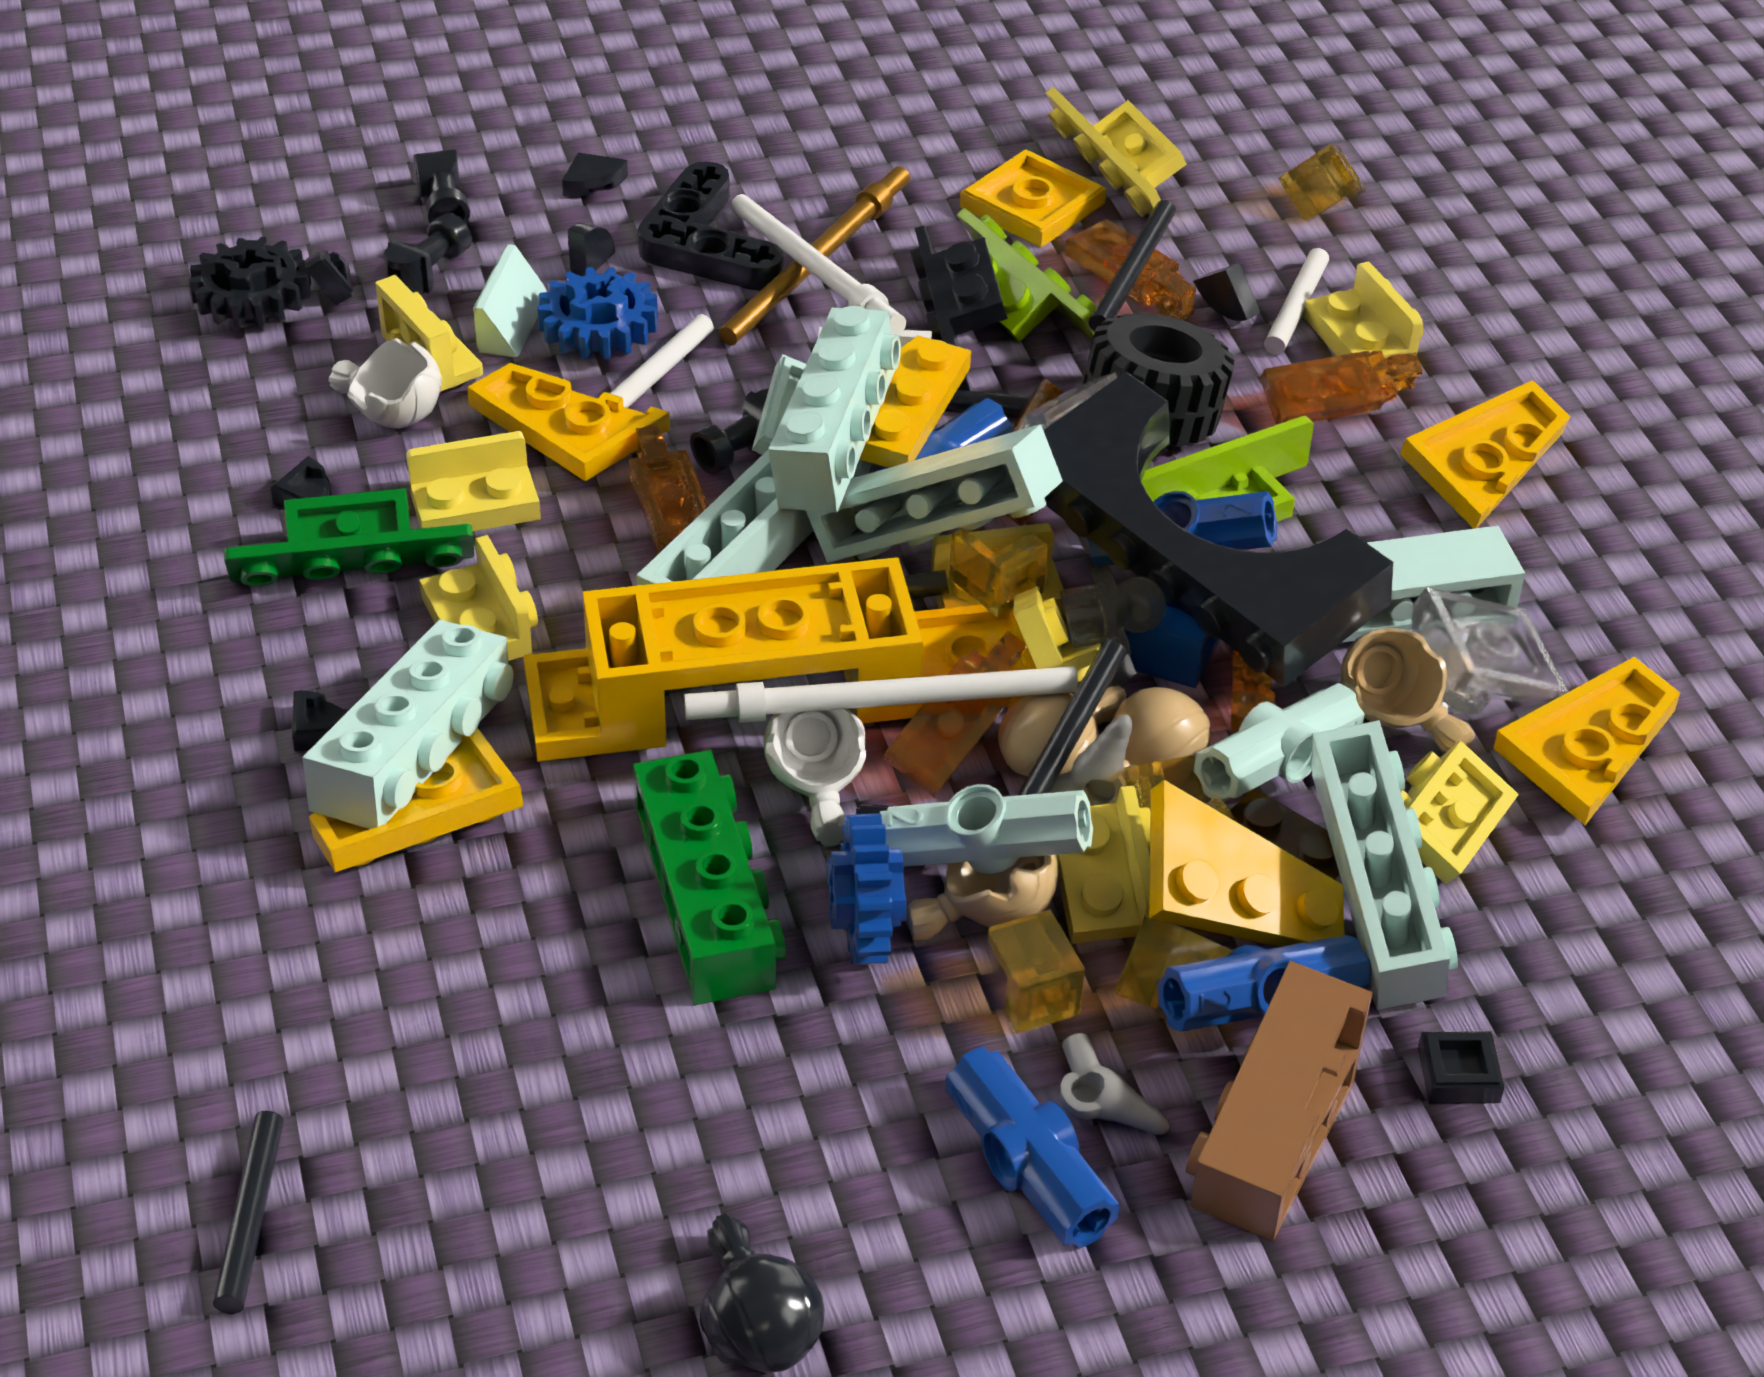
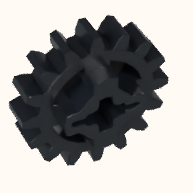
M260 237L258 240L238 238L237 246L230 248L225 244L219 243L216 245L217 254L201 253L199 255L201 264L191 265L190 267L191 278H189L192 301L197 303L198 311L201 315L212 313L213 322L217 324L230 318L233 319L234 327L240 328L244 323H255L258 327L264 326L265 318L270 316L283 321L286 319L285 309L300 311L302 309L301 299H307L311 296V276L305 269L306 260H303L302 251L300 249L288 251L287 242L283 240L273 246L267 245L266 237Z

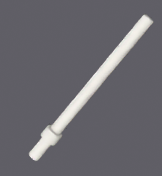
M740 194L732 200L731 209L735 214L772 243L777 244L782 251L844 298L849 306H860L871 310H889L891 333L899 335L903 332L906 326V319L889 306L888 299L882 292L870 284L859 283L748 196Z
M1075 666L774 688H764L763 682L737 683L736 690L684 694V710L686 720L738 717L739 723L766 721V714L1072 693L1078 688V679Z

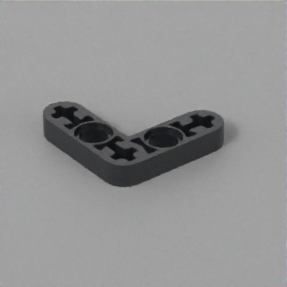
M697 162L685 168L638 227L639 255L644 261L653 265L761 291L784 270V254L777 244L709 226L730 197L728 169L716 162ZM677 212H692V213L682 214V213H677ZM703 252H719L717 254H703Z

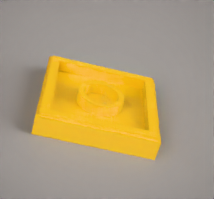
M1025 149L960 192V208L963 209L965 207L972 214L980 218L986 214L1000 228L1042 248L1105 204L1106 188Z

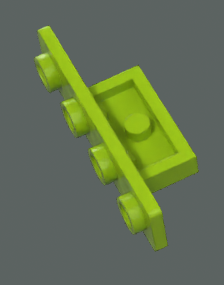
M965 207L956 214L973 240L985 237L1008 317L1006 320L996 322L1001 328L1020 342L1055 309L1093 341L1095 332L1089 326V318L1094 312L1096 305L1083 294L1077 299L1073 298L1069 294L1071 288L1051 267H1048L1044 272L1038 269L1036 266L1039 262L1035 256L1018 240L1009 245L1005 241L1007 236L1004 231L988 215L985 214L982 218L978 219Z
M1301 416L1147 469L1142 478V484L1153 502L1161 495L1172 491H1184L1192 495L1195 500L1268 491L1274 501L1277 522L1293 516L1295 498L1275 477L1304 468L1308 464L1314 423L1307 416Z

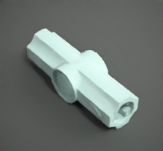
M1340 683L1327 689H1322L1284 709L1268 701L1260 703L1245 717L1237 733L1197 752L1193 772L1202 784L1203 793L1219 804L1230 798H1237L1277 776L1290 783L1300 782L1312 771L1313 733L1363 724L1365 713L1360 709L1356 701V693Z
M976 784L957 792L949 802L888 807L886 811H880L882 824H885L886 845H889V849L901 848L904 866L968 861L972 869L980 873L995 874L1013 866L1020 857L1085 852L1086 848H1091L1093 825L1090 814V802L1084 790L1002 797L998 789L990 785Z

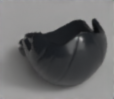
M727 1213L716 1216V1219L712 1222V1228L707 1230L708 1248L711 1255L721 1263L723 1272L711 1284L702 1301L699 1319L702 1332L705 1333L712 1350L721 1362L727 1364L735 1363L763 1372L786 1371L808 1354L821 1334L825 1316L822 1293L813 1278L793 1261L771 1254H755L751 1249L750 1231L746 1224Z

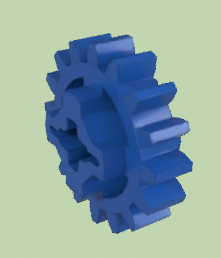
M587 267L584 276L576 275L569 271L565 273V283L551 280L548 283L549 292L539 294V306H537L539 331H544L547 344L559 342V351L563 354L575 348L580 351V358L586 359L591 352H600L603 359H609L611 350L615 349L627 355L631 353L632 342L646 345L648 343V333H655L657 331V294H651V286L648 281L636 284V274L632 272L621 277L616 274V270L613 267L608 268L604 274H596L593 267Z
M881 814L845 815V824L842 825L843 843H841V851H831V858H827L831 928L847 931V950L850 952L851 964L888 963V955L891 954L890 936H892L893 932L892 926H901V921L906 920L901 848L889 849V845H886L885 824H882Z

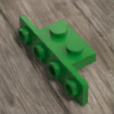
M406 488L284 500L288 542L224 549V561L230 581H241L248 586L270 585L276 582L279 577L303 575L311 580H325L336 577L340 571L365 569L367 572L374 574H385L400 569L402 565L427 563V565L443 568L457 565L463 559L475 556L471 524L411 529Z

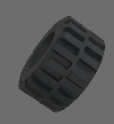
M1149 313L1117 315L1116 318H1108L1103 321L1102 325L1097 326L1080 390V397L1082 402H1084L1117 377L1128 372L1168 401V445L1184 446L1188 445L1189 442L1199 443L1206 440V436H1212L1216 432L1235 366L1233 365L1235 360L1233 354L1228 352V347L1222 341L1214 338L1213 334L1194 324L1173 317Z

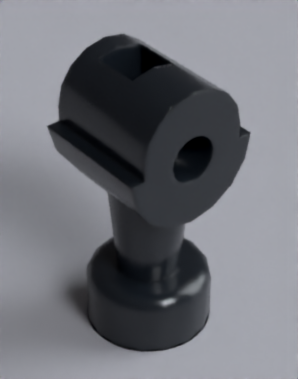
M456 149L413 154L420 198L428 197L426 212L429 223L445 212L456 214L467 223L470 218V209L466 196L460 191Z
M445 212L438 216L428 226V238L415 246L396 240L388 242V247L384 252L387 278L396 275L412 292H418L420 295L425 292L430 293L434 287L432 266L442 256L451 259L460 256L472 244V235L469 227L456 214Z
M769 388L756 393L751 391L744 399L742 418L725 429L717 425H707L691 434V451L696 462L705 472L713 475L728 468L734 461L735 451L745 447L752 451Z

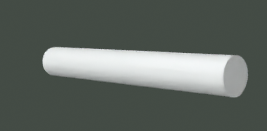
M1314 248L1309 252L1264 341V347L1269 353L1279 355L1285 351L1305 310L1306 300L1311 298L1329 262V255L1325 250Z
M703 314L697 315L610 394L623 397L624 407L628 408L713 331L712 321Z

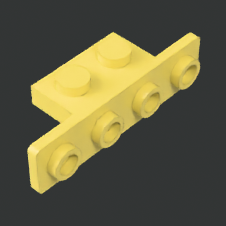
M1055 87L1045 92L1054 109L1048 113V117L1060 135L1065 139L1072 135L1074 137V145L1089 164L1096 160L1100 163L1098 167L1106 181L1114 190H1118L1120 187L1126 190L1124 194L1127 200L1141 217L1148 213L1151 214L1157 202L1161 200L1155 188L1187 165L1181 151L1129 100L1093 126Z

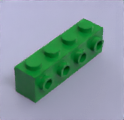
M711 750L633 764L636 813L694 1006L775 990L776 960L786 958L784 935L778 918L767 919L764 909L769 908V896L765 876L761 868L754 870L750 868L748 861L753 858L751 837L746 821L735 822L733 813L737 812V802L730 774L719 775Z

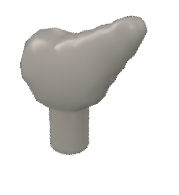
M1129 715L1118 716L1107 725L1104 732L1085 751L1077 756L1071 771L1058 776L1049 793L1084 790L1090 806L1116 803L1120 787L1126 786L1122 773L1126 748L1132 730V720Z
M1077 1033L1063 1041L1062 1048L1072 1072L1064 1076L1059 1087L1058 1096L1067 1112L1077 1119L1112 1121L1155 1135H1162L1169 1131L1167 1119L1157 1108L1138 1095L1116 1072L1100 1066L1088 1035Z

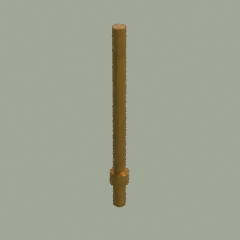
M896 166L879 182L869 183L856 196L855 204L817 238L811 246L829 258L869 219H878L892 206L893 197L910 182L908 171L901 166ZM795 260L791 262L719 329L721 340L727 345H735L811 273Z

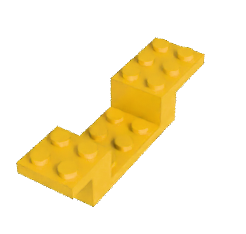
M899 557L583 591L586 648L523 655L537 762L667 747L665 690L840 670L844 671L846 682L1037 669L1013 614L1014 600L914 611ZM1023 696L853 708L855 715L864 724L1009 707Z

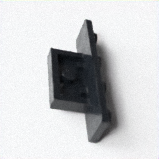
M922 225L915 228L919 247L910 250L919 279L918 286L927 311L926 318L929 329L932 331L933 340H940L960 347L957 339L958 334L1008 319L985 237L971 242L957 243L946 250L935 253L926 226ZM967 374L958 390L971 391Z

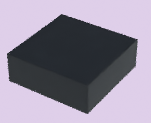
M1492 1031L1421 1032L1418 1052L1429 1104L1501 1102L1504 1083Z

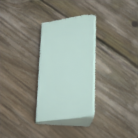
M507 244L506 248L503 249L473 307L476 342L479 353L518 357L538 318L539 294L547 292L543 283L516 245Z

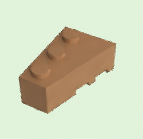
M1289 961L1259 1029L1255 1032L1249 1043L1235 1081L1229 1080L1221 1094L1215 1111L1214 1120L1216 1122L1211 1133L1208 1134L1202 1131L1191 1149L1186 1165V1173L1195 1176L1190 1207L1265 1239L1274 1241L1353 1087L1373 992Z

